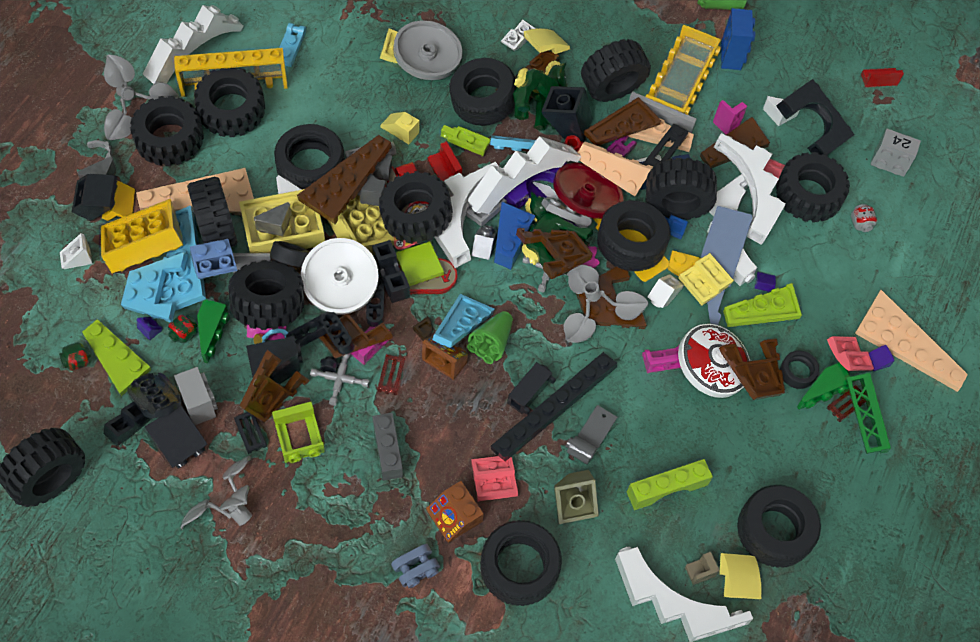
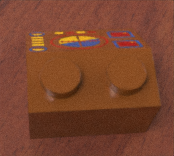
M433 336L425 339L422 342V360L454 380L467 364L468 354H466V351L461 347L452 346L449 348L432 340Z
M462 481L443 491L426 508L427 513L447 543L483 522V512Z

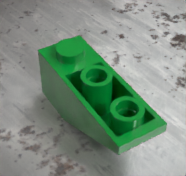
M207 299L203 300L197 314L201 355L204 363H208L210 357L214 356L217 340L220 341L222 338V328L224 324L228 323L230 318L226 304Z
M840 362L825 368L802 398L797 408L799 410L805 407L809 409L821 400L826 402L837 393L842 395L849 391L846 378L851 376Z

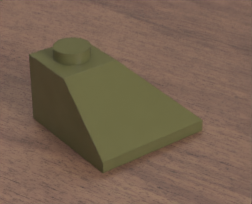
M589 470L569 473L554 485L559 524L599 516L595 479Z

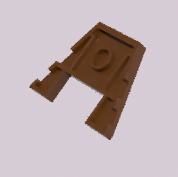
M517 228L516 235L523 244L542 242L556 260L545 262L543 265V270L550 279H554L592 258L593 253L575 231L551 230V233H546L540 229H533V232L524 231V228Z
M615 267L599 276L598 285L600 291H604L612 301L616 302L613 284L629 281L630 276L627 270ZM584 292L577 294L582 313L585 316L587 298ZM601 296L599 300L590 302L588 318L593 319L596 325L622 326V328L638 327V329H646L647 325L643 313L632 320H624L617 316L615 312L616 306L611 305L604 297Z
M352 313L337 315L353 340L355 347L352 352L393 338L392 333L383 323L364 333L350 315ZM331 320L328 321L331 326L333 322ZM341 330L335 331L333 335L340 334ZM327 334L319 337V340L334 358L344 356L337 351ZM344 340L341 341L342 345L345 346L346 343L344 342Z
M768 339L760 342L766 358L763 360L743 362L736 344L723 345L719 348V351L752 400L776 397L785 393L782 370H779L778 367L780 355L776 353L777 339Z
M269 350L265 352L239 405L263 422H266L272 416L273 411H277L283 406L282 402L289 395L293 397L297 393L296 389L301 384L305 386L310 381L298 371L293 374L284 387L269 378L282 361Z

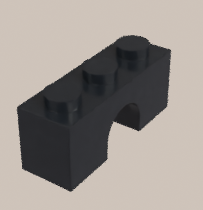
M391 240L372 245L373 257L391 303L410 298V286L404 272H400L397 255Z

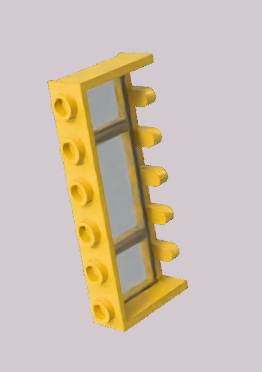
M683 24L680 36H677L674 47L670 49L668 59L664 61L661 72H658L655 83L651 85L649 95L646 94L645 97L688 115L691 110L690 104L693 105L697 98L696 92L701 91L703 86L702 80L707 79L709 74L708 68L713 67L715 62L714 56L718 57L721 39Z
M283 48L174 56L175 73L181 97H185V85H195L196 90L198 82L202 81L204 75H209L210 71L236 67L238 70L239 68L245 69L246 73H252L254 78L258 80L265 79L266 87L269 89L273 87V78H283L284 89H288Z

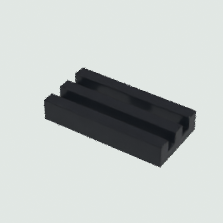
M246 412L234 417L248 454L254 450H260L259 448L267 447L254 415ZM251 416L260 438V443H257L247 417ZM243 419L253 443L252 446H249L239 420Z

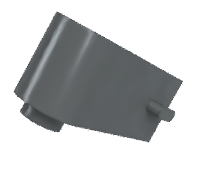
M597 405L578 436L575 438L570 437L565 446L568 448L567 453L588 465L615 423L617 416Z

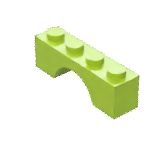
M705 459L631 483L628 487L627 495L634 510L652 505L657 500L671 493L681 490H688L690 492L708 486L713 476Z

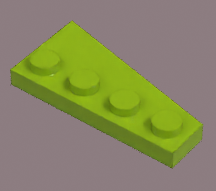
M792 283L780 289H773L764 295H757L753 299L743 300L726 306L723 310L727 327L800 319L802 316Z
M98 319L82 331L121 396L127 392L128 387L132 386L131 383L135 379L151 371L147 363Z

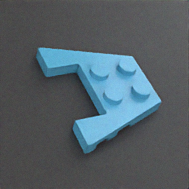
M180 253L129 271L121 306L127 310L140 314L145 313L157 319L161 318L167 322H173L176 306L173 303L159 304L166 273L184 272L188 256L185 253Z

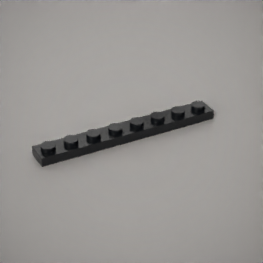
M602 352L493 443L491 450L506 462L615 370L617 362Z

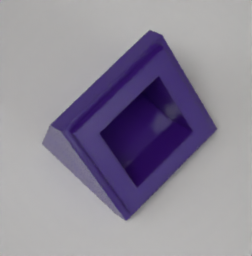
M152 317L137 318V329L149 340L153 339L163 330Z

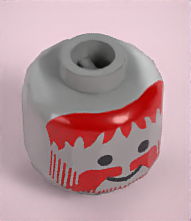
M866 204L858 205L851 213V219L856 230L869 232L877 224V217L871 206Z

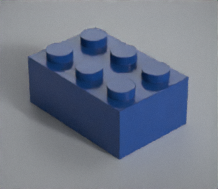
M731 9L721 40V68L741 70L743 63L746 64L747 53L751 51V41L754 42L755 31H753L755 18L752 17V10Z

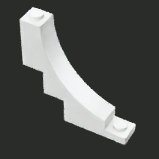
M539 136L527 154L515 151L504 168L492 165L468 198V202L472 205V209L475 212L489 214L506 194L523 181L540 172L562 167L566 161L578 162L581 156L569 145Z
M743 174L717 192L715 206L709 211L713 216L717 206L737 211L746 192L745 189L748 187ZM742 249L733 280L739 286L745 282L747 284L755 278L754 273L757 269V266L750 260L744 249Z
M631 547L622 548L615 558L632 606L652 600L661 624L681 618L689 642L748 625L753 620L750 611L743 613L742 610H739L729 615L726 606L703 604L676 593L654 575L644 561L638 547L632 549Z

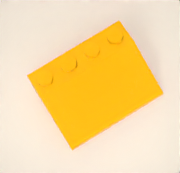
M171 199L101 226V257L111 273L123 271L127 267L141 264L147 259L159 257L165 252L176 250L183 246L182 233Z

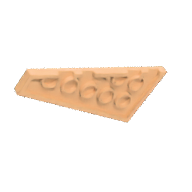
M246 168L136 192L140 210L171 199L174 210L178 211L192 206L187 188L189 183L215 176L220 179L230 213L242 215L239 202L251 200L254 197Z
M880 290L855 334L878 347L887 345L891 354L958 392L968 374L900 307Z

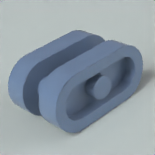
M428 544L413 549L391 563L396 573L403 572V575L399 578L403 587L413 588L420 583L419 580L425 577L431 578L438 573L440 568L436 558L430 560L428 558L432 553ZM421 561V565L410 569V566Z

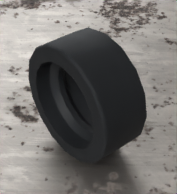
M275 241L272 245L270 257L284 264L302 267L309 252L305 248L291 243Z
M796 350L790 352L784 358L780 367L783 381L795 389L809 387L819 373V364L816 358L805 351ZM792 361L804 363L810 370V376L808 378L794 376L789 370V364Z

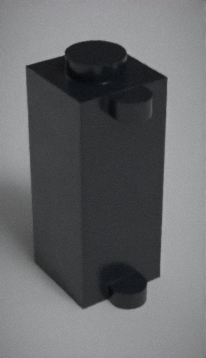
M536 362L508 395L507 404L522 415L524 413L528 415L530 413L529 406L549 382L554 384L556 381L550 369Z

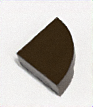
M428 316L413 326V331L422 341L429 338L432 333V324Z

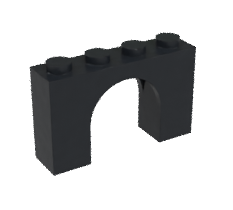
M814 79L776 105L786 120L802 109H810L820 115L824 123V133L820 139L807 148L810 153L817 152L819 155H828L855 135Z

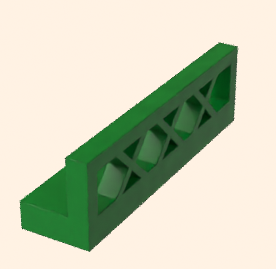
M870 373L847 377L846 381L866 454L889 452L891 447ZM860 380L862 392L853 388V381ZM861 397L866 401L867 411L858 406L857 402ZM866 416L871 419L872 430L863 425V420ZM871 435L876 437L878 447H869L868 439Z

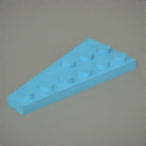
M192 206L175 211L182 233L183 246L176 250L168 251L166 257H163V259L180 253H185L188 256L184 272L166 273L159 304L173 303L176 306L175 311L206 299L204 279L196 277L191 259L190 246L199 245L196 218Z

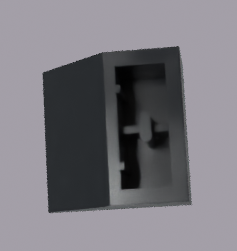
M87 174L77 180L71 212L92 221L111 210L115 205L114 197L118 187V176Z

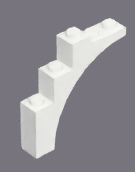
M202 5L194 22H181L174 38L160 39L143 75L153 84L158 82L167 84L175 71L174 56L189 55L201 44L220 34L241 32L244 25L239 22L236 16L232 14L229 16L225 15L214 5Z
M721 133L714 148L726 155L737 166L749 186L753 213L747 237L762 245L785 206V203L779 198L770 195L779 178L763 170L772 154L757 145L754 150H751L746 145L740 144L730 136Z
M496 162L486 165L465 177L458 173L444 180L451 198L452 220L448 223L447 229L445 231L442 230V234L434 238L454 268L471 260L469 248L463 238L466 210L471 205L468 202V198L492 165L499 167Z

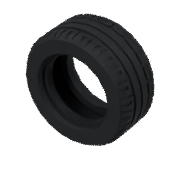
M303 124L286 131L276 143L274 151L278 175L302 190L309 187L345 160L341 139L329 128L318 124ZM306 149H318L329 156L328 161L323 166L313 170H303L291 162L294 155Z
M525 520L504 523L488 536L483 546L480 561L482 580H484V584L489 589V592L502 602H506V604L527 606L535 602L537 603L553 590L558 580L562 565L561 550L552 534L539 524ZM513 544L531 546L539 553L543 561L544 570L538 578L530 582L518 583L512 581L501 572L498 566L499 554L506 547Z

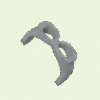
M94 140L87 143L88 148L102 147L106 149L108 153L105 159L110 156L113 158L109 141Z

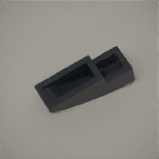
M132 402L121 409L120 415L104 424L103 434L118 446L138 432L152 418L145 417Z

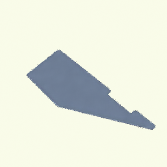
M717 206L701 254V258L710 253L732 279L747 237L752 215ZM725 289L707 302L710 324H719L721 314L718 313Z

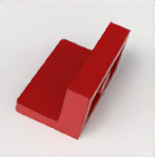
M896 68L866 69L861 73L865 87L898 86L904 74L903 70H896Z
M447 141L440 144L439 153L428 156V162L436 176L443 182L458 173L462 175V167Z

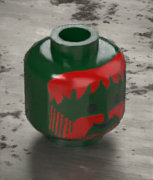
M179 315L173 322L168 324V336L175 343L177 341L186 343L196 335V327L198 325L189 315Z
M80 342L64 346L59 356L63 367L74 371L88 365V358H91V353L88 346L84 347Z

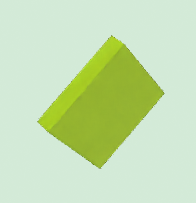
M430 241L396 252L398 264L404 272L409 286L444 275V270Z

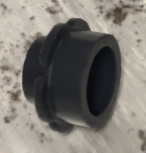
M327 356L320 360V369L323 372L335 373L336 368L339 367V363L336 362L334 357Z

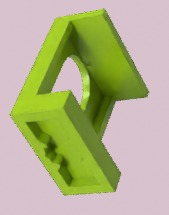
M312 402L272 412L285 463H295L305 457H317L325 452ZM305 419L312 445L293 450L286 424Z

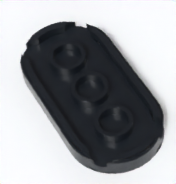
M153 373L144 374L131 383L132 386L127 389L130 399L147 418L166 416L174 412L182 403L179 390L163 373H158V375H153Z

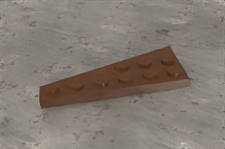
M377 135L297 195L298 201L333 224H336L338 216L346 211V205L350 200H354L367 182L369 174H373L376 170L375 166L377 163L381 162L392 148L391 142Z

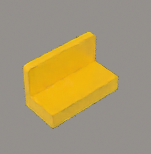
M117 181L118 187L114 197L115 205L111 210L102 214V219L109 221L115 216L122 218L132 214L135 194L133 187Z

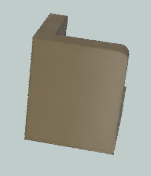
M711 552L703 554L700 560L685 566L693 585L716 577L720 571Z

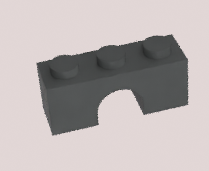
M386 155L381 162H378L375 166L376 170L367 177V182L357 194L360 196L361 204L379 206L381 192L386 187V181H389L392 155Z
M387 413L372 416L382 480L402 478L403 468L393 414Z

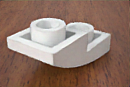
M522 20L514 30L511 29L501 42L513 51H516L527 42L524 37V31L536 28Z

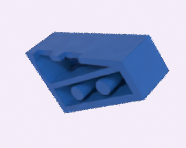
M504 202L501 203L494 263L510 270L512 269L523 246V243L516 235L517 228H524V231H529L531 225L534 224L535 215Z

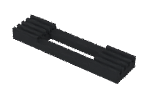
M673 123L642 165L654 167L658 163L670 159L686 139L689 131ZM671 140L673 145L661 161L656 159L655 157L667 141Z

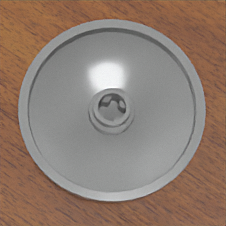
M411 22L398 31L394 40L393 52L397 63L407 73L420 79L439 80L446 78L456 71L462 58V46L457 36L450 29L436 22Z

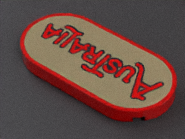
M438 258L444 270V275L410 286V294L447 293L456 285V268L448 260Z

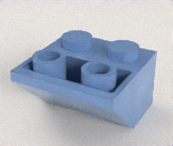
M229 239L190 246L191 259L198 279L237 271Z

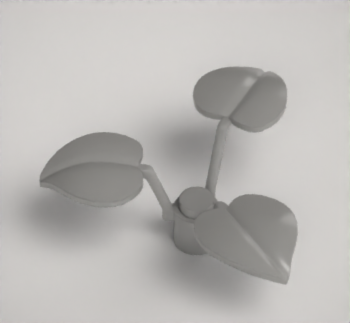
M110 54L106 56L104 79L110 86L117 87L116 93L121 97L123 113L118 109H113L107 114L104 122V133L107 140H116L131 134V117L126 115L125 100H131L134 95L145 99L153 98L154 100L158 99L159 96H164V98L174 96L177 99L178 94L170 85L163 82H158L151 86L149 90L150 96L134 91L126 83L133 80L135 76L133 66L124 58Z
M582 264L570 270L568 277L570 289L576 294L585 292L587 299L585 316L581 313H574L565 320L564 332L566 341L578 343L589 339L594 334L596 323L593 319L588 318L590 302L599 300L601 296L611 305L616 306L615 312L617 316L624 320H632L638 317L648 306L647 299L638 293L624 291L616 296V302H614L604 291H600L598 285L599 274L594 268Z
M250 455L235 462L226 470L222 477L224 480L228 478L234 491L231 497L226 499L220 507L209 502L208 499L193 506L182 521V530L186 524L197 519L210 507L226 515L228 519L232 517L239 526L245 524L252 517L251 512L245 507L250 489L249 485H245L237 490L233 481L234 476L251 460Z

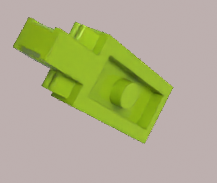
M444 125L441 129V137L447 139L448 142L481 156H484L491 141L487 137L460 126L451 128Z

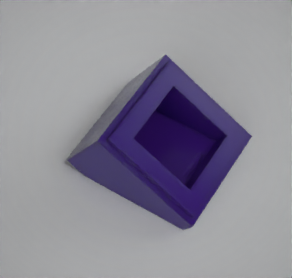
M757 272L754 289L767 292L775 289L776 276Z
M887 345L869 352L874 367L873 371L890 367L894 362V358Z

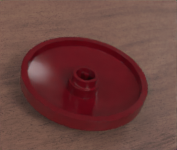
M583 163L563 165L558 169L554 177L553 187L559 199L570 209L581 215L602 219L605 212L611 206L623 202V193L618 185Z

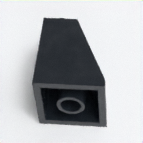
M551 86L541 111L543 116L564 140L568 136L574 135L581 142H584L586 138L584 135L585 130L590 127L593 119L585 88Z
M294 336L246 346L252 378L267 350L282 360L269 376L278 384L292 377L296 371H301L299 363H303L300 343H295Z
M181 405L174 412L157 418L142 429L170 468L175 466L177 469L188 463L186 460L191 455L197 457L206 451L204 447L208 445Z

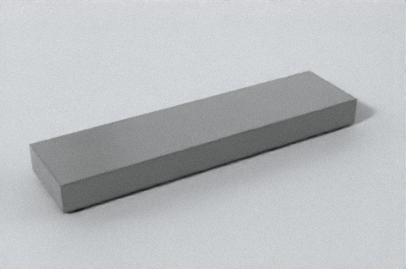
M632 92L630 95L629 103L639 97L658 118L665 120V123L670 125L674 123L692 133L696 118L635 92Z

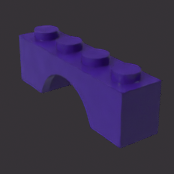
M559 168L549 169L528 178L503 198L507 200V204L520 209L528 201V185L535 181L553 183Z

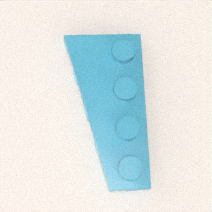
M460 294L435 332L432 340L451 348L492 316L495 309Z

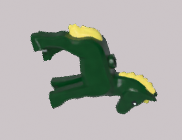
M550 62L546 67L545 74L542 70H528L527 68H522L518 72L514 83L516 89L513 93L515 118L519 120L529 119V97L531 96L536 101L533 128L539 131L545 130V125H548L547 122L549 121L543 116L541 111L551 86L567 87L564 70L566 63Z
M531 192V198H528L525 209L526 212L535 215V222L537 223L531 225L528 232H533V229H540L546 233H551V230L575 231L589 248L590 243L586 240L593 235V229L577 227L562 217L547 211L542 205L544 197H537ZM542 242L523 244L522 246L523 254L526 258L529 257L530 263H533V265L539 262L543 266L545 262L556 261Z

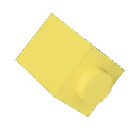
M406 112L390 114L380 125L382 129L407 144H410L419 134V120Z

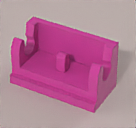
M679 345L673 349L650 352L649 349L645 350L642 353L647 373L681 368L678 357Z

